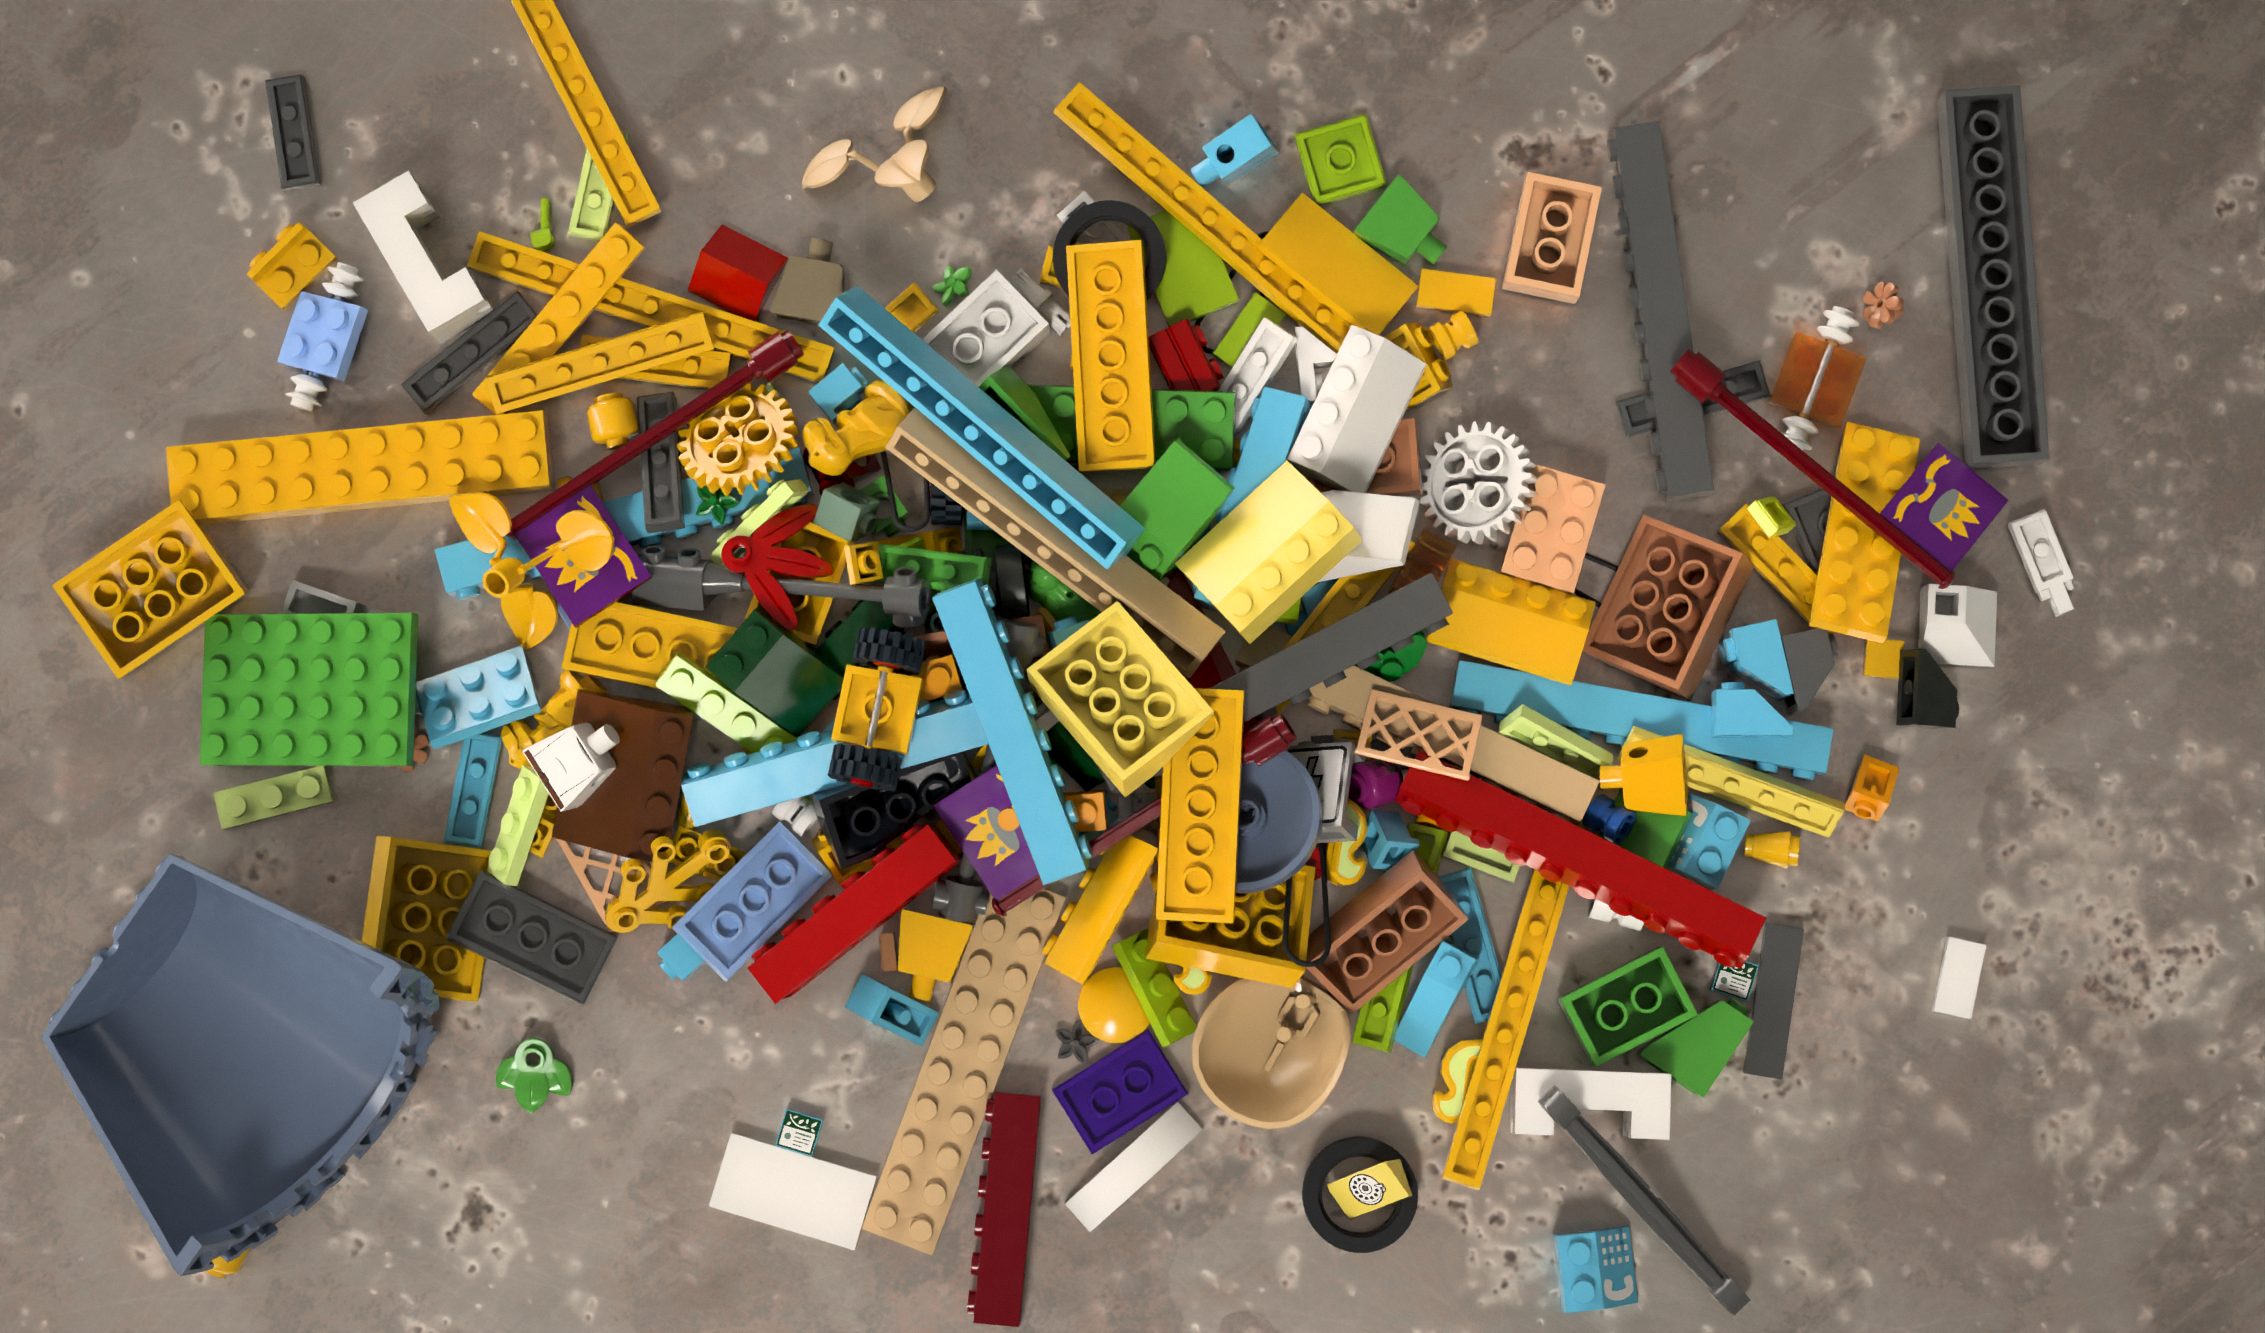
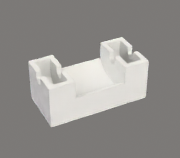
M409 170L353 202L427 331L440 344L481 321L494 310L478 281L466 267L447 278L444 277L417 231L440 216L421 184L415 180Z
M996 269L922 340L979 387L992 373L1007 365L1011 367L1020 357L1024 359L1050 335L1049 323Z
M1515 1068L1510 1085V1133L1554 1135V1120L1537 1101L1555 1085L1577 1109L1623 1111V1137L1670 1140L1671 1074Z

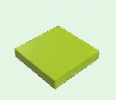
M1366 114L1294 134L1311 197L1317 205L1322 206L1387 186Z

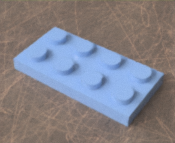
M778 822L672 929L726 982L833 874L781 822Z

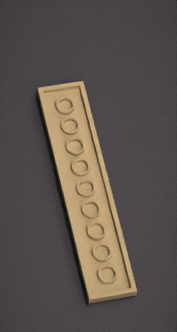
M1045 889L1007 911L1006 917H1001L995 913L992 908V899L994 897L989 890L987 891L989 898L985 916L978 915L861 1229L929 1255L934 1254L984 1120L987 1099H991L1042 965L1045 956L1042 954V951L1055 930L1066 897Z

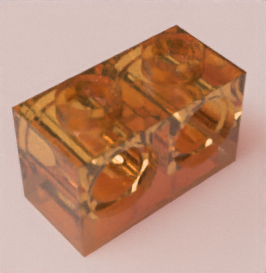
M1423 528L1414 542L1415 546L1406 557L1405 565L1401 566L1386 596L1431 572L1438 582L1457 546Z

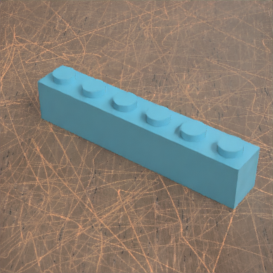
M1264 386L1261 397H1257L1254 400L1251 410L1253 421L1249 432H1245L1241 438L1239 447L1241 457L1238 466L1232 468L1228 478V482L1235 489L1216 514L1217 524L1282 464L1288 461V455L1312 408L1307 397ZM1193 584L1192 592L1195 594L1194 599L1204 609L1219 612Z

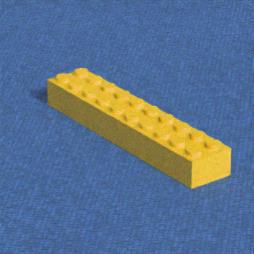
M543 410L166 447L170 504L172 505L180 499L200 525L449 501L448 498L455 494L483 492L493 496L555 491L549 416Z

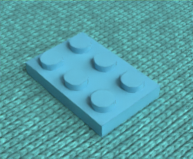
M522 645L416 682V690L429 742L434 750L542 712L527 654Z

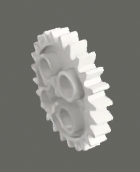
M1475 421L1472 423L1471 432L1463 425L1458 426L1457 437L1446 432L1447 444L1445 446L1437 442L1434 443L1438 454L1436 457L1426 455L1425 459L1431 463L1430 469H1421V474L1427 477V482L1422 483V491L1428 494L1419 500L1422 505L1430 507L1424 515L1432 521L1435 520L1434 528L1441 532L1445 530L1444 535L1453 540L1458 537L1459 541L1468 544L1472 538V541L1481 545L1484 535L1492 541H1497L1498 529L1506 534H1510L1508 523L1511 520L1518 524L1522 523L1517 513L1519 510H1531L1524 501L1526 497H1536V493L1528 489V484L1537 482L1538 478L1528 473L1537 465L1531 459H1525L1531 453V450L1521 445L1522 439L1515 434L1510 436L1511 431L1503 426L1497 429L1496 425L1487 422L1483 428L1481 424ZM1500 456L1498 466L1491 470V462L1494 458ZM1465 459L1463 469L1456 473L1457 464ZM1508 478V481L1506 483H1496L1497 481H1502ZM1449 483H1460L1459 485L1447 487ZM1500 492L1498 503L1491 507L1492 497ZM1464 496L1463 506L1456 510V502L1460 497Z

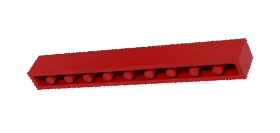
M1418 750L1414 759L1424 761L1429 756L1427 753ZM1440 760V762L1442 763L1443 766L1460 770V769H1458V768H1456V767H1454V766H1452V765H1450V764H1448V763H1446V762ZM1410 767L1395 799V802L1401 804L1405 811L1413 815L1422 814L1434 820L1440 828L1446 831H1457L1469 837L1475 845L1481 848H1492L1504 854L1507 860L1516 865H1527L1539 871L1542 877L1551 882H1562L1574 888V891L1584 898H1595L1609 905V908L1619 915H1630L1644 922V925L1654 932H1665L1678 938L1683 946L1692 950L1700 949L1711 954L1718 963L1727 967L1735 966L1739 969L1742 968L1767 918L1471 774L1470 779L1466 781Z

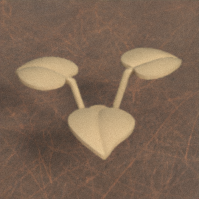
M943 86L923 91L901 106L894 118L893 126L897 131L904 130L903 134L907 144L881 166L857 151H851L853 148L851 140H839L827 145L812 159L805 171L801 187L805 190L806 187L817 188L827 185L836 180L845 171L849 160H858L876 172L874 178L878 185L901 187L913 202H919L927 198L936 187V182L924 169L929 154V145L925 140L914 141L912 134L914 129L917 130L925 127L934 118L943 102L947 88Z

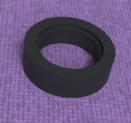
M1114 200L1094 202L1074 212L1060 228L1053 248L1054 272L1061 288L1068 297L1066 246L1075 245L1079 236L1091 225L1111 220L1129 225L1137 231L1144 241L1147 251V264L1145 268L1146 300L1150 299L1158 289L1166 268L1165 244L1153 220L1139 208Z
M1349 1137L1328 1145L1313 1159L1304 1177L1302 1201L1305 1214L1311 1226L1326 1242L1344 1251L1369 1253L1393 1244L1409 1228L1417 1209L1418 1188L1409 1163L1393 1147L1373 1138ZM1352 1157H1369L1381 1163L1400 1159L1412 1196L1397 1201L1393 1213L1384 1224L1368 1232H1351L1339 1227L1329 1218L1323 1205L1322 1190L1327 1175L1338 1163Z

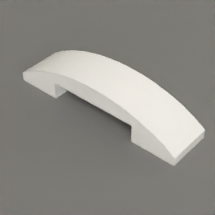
M1177 1101L1113 1161L1073 1195L1065 1205L1091 1232L1177 1155L1203 1129Z

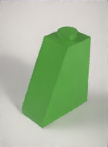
M1730 998L1727 1003L1723 1000H1717L1697 1012V1016L1677 1025L1639 1048L1635 1055L1662 1073L1671 1074L1672 1080L1696 1096L1704 1098L1754 1021L1746 1016L1749 1010L1734 999Z

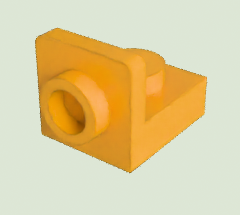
M1864 754L1860 760L1852 790L1845 801V810L1853 812L1862 819L1879 821L1889 806L1900 767Z

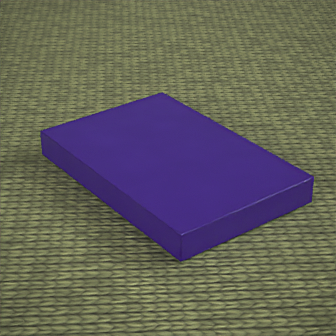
M1149 1029L1052 1089L1091 1154L1096 1153L1189 1094Z

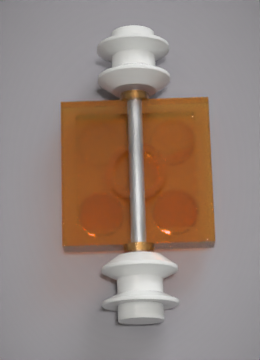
M1834 306L1832 311L1825 310L1823 312L1829 320L1826 326H1818L1817 330L1825 339L1824 342L1797 331L1794 333L1768 401L1769 404L1796 414V416L1783 418V423L1788 426L1786 433H1783V435L1801 450H1812L1813 446L1807 441L1808 437L1819 432L1811 420L1837 430L1841 428L1867 359L1839 348V344L1843 345L1853 342V338L1848 334L1850 327L1859 326V322L1853 319L1855 314L1842 307Z

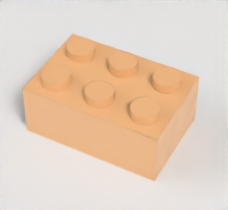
M1532 172L1527 173L1522 188L1502 289L1576 304L1580 297L1602 187Z
M1537 465L1530 470V474L1536 476L1538 481L1528 484V489L1535 492L1536 497L1525 498L1524 502L1531 508L1530 511L1519 510L1517 513L1522 523L1514 524L1500 573L1573 595L1606 485Z

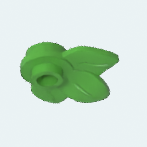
M528 1038L518 1045L514 1056L501 1062L496 1073V1085L501 1089L514 1088L515 1097L519 1105L527 1112L532 1113L543 1105L549 1092L563 1096L570 1095L572 1078L568 1066L561 1060L553 1057L552 1048L546 1041L540 1038ZM531 1052L537 1053L540 1056V1061L538 1063H531L527 1059V1054Z

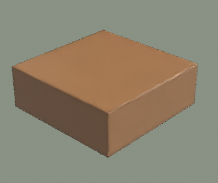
M895 933L880 934L878 938L882 970L884 972L898 971Z

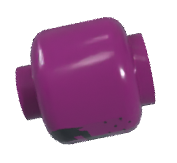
M1375 758L1354 763L1352 765L1348 797L1364 809H1372L1393 803L1403 782L1402 772L1395 763Z

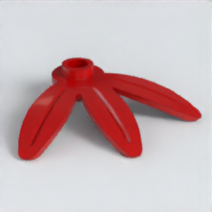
M815 504L795 506L776 514L759 527L751 538L735 536L729 539L724 544L721 552L724 565L732 572L745 573L749 586L762 607L774 620L790 631L798 627L795 611L781 585L767 570L806 578H821L833 574V567L813 554L798 549L772 547L792 537L812 522L818 506ZM739 548L747 550L746 555L742 558H735L733 556L735 550Z

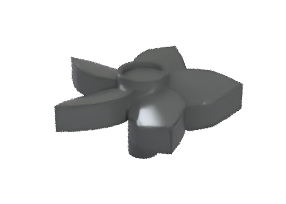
M1081 1019L1074 1024L1072 1032L1067 1029L1055 1030L1058 1039L1064 1043L1059 1049L1058 1059L1068 1058L1074 1052L1076 1059L1086 1065L1088 1055L1085 1048L1094 1046L1100 1039L1093 1035H1084L1085 1026Z

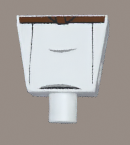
M586 722L568 727L527 747L522 752L560 812L581 806L616 769V763L608 750L620 742V738L616 730L608 724L595 731L592 725Z

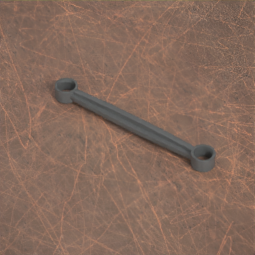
M1554 1085L1537 1101L1540 1106L1570 1135L1600 1173L1657 1236L1708 1287L1707 1289L1722 1306L1735 1316L1750 1301V1298L1721 1270L1664 1201L1657 1198L1651 1192L1649 1185L1582 1117L1577 1107Z

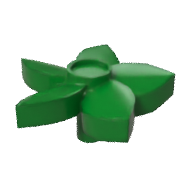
M697 487L699 497L705 501L698 507L697 516H706L712 512L714 519L723 525L726 518L725 509H731L740 504L734 497L725 496L721 488L712 494L707 487Z

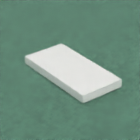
M731 1133L709 1207L855 1250L878 1176Z

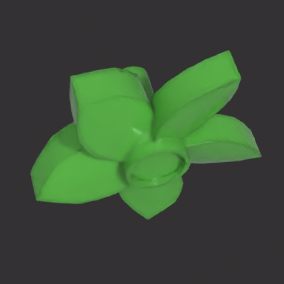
M946 266L943 272L945 281L931 287L939 294L944 293L942 297V304L944 306H947L953 300L955 293L960 297L969 294L968 287L965 284L969 282L972 270L969 267H963L956 271L952 267Z

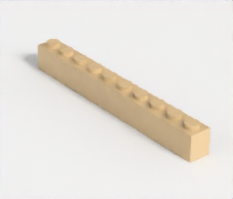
M914 408L897 426L885 447L887 450L1099 611L1103 612L1118 601L1172 664L1189 679L1226 632L1129 557L1125 556L1108 570L918 409Z
M1269 626L1251 644L1244 640L1235 659V665L1241 667L1239 673L1280 652L1292 636ZM1356 666L1344 670L1347 678L1326 688L1323 682L1311 687L1310 691L1313 696L1307 698L1309 699L1307 704L1309 707L1324 714H1328L1332 710L1343 716V723L1358 730L1362 729L1371 689L1435 704L1363 669L1360 670ZM1376 700L1374 711L1381 721L1399 711L1395 704ZM1414 710L1409 713L1419 730L1438 721L1432 713ZM1403 717L1385 727L1396 744L1414 734ZM1457 719L1448 722L1459 740L1471 733L1473 723ZM1371 720L1370 727H1372V726L1375 725L1372 720ZM1480 725L1469 774L1579 826L1600 781ZM1442 726L1424 736L1435 754L1453 744ZM1377 731L1376 738L1387 743L1381 733ZM1418 740L1408 745V747L1412 748L1410 754L1416 756L1418 750L1425 752ZM1468 743L1464 745V748L1466 749V751H1467ZM1458 750L1440 759L1460 770L1463 768L1464 759Z

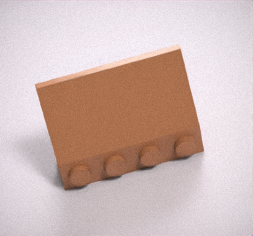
M1643 514L1589 628L1582 652L1652 686L1691 701L1754 565L1742 552Z

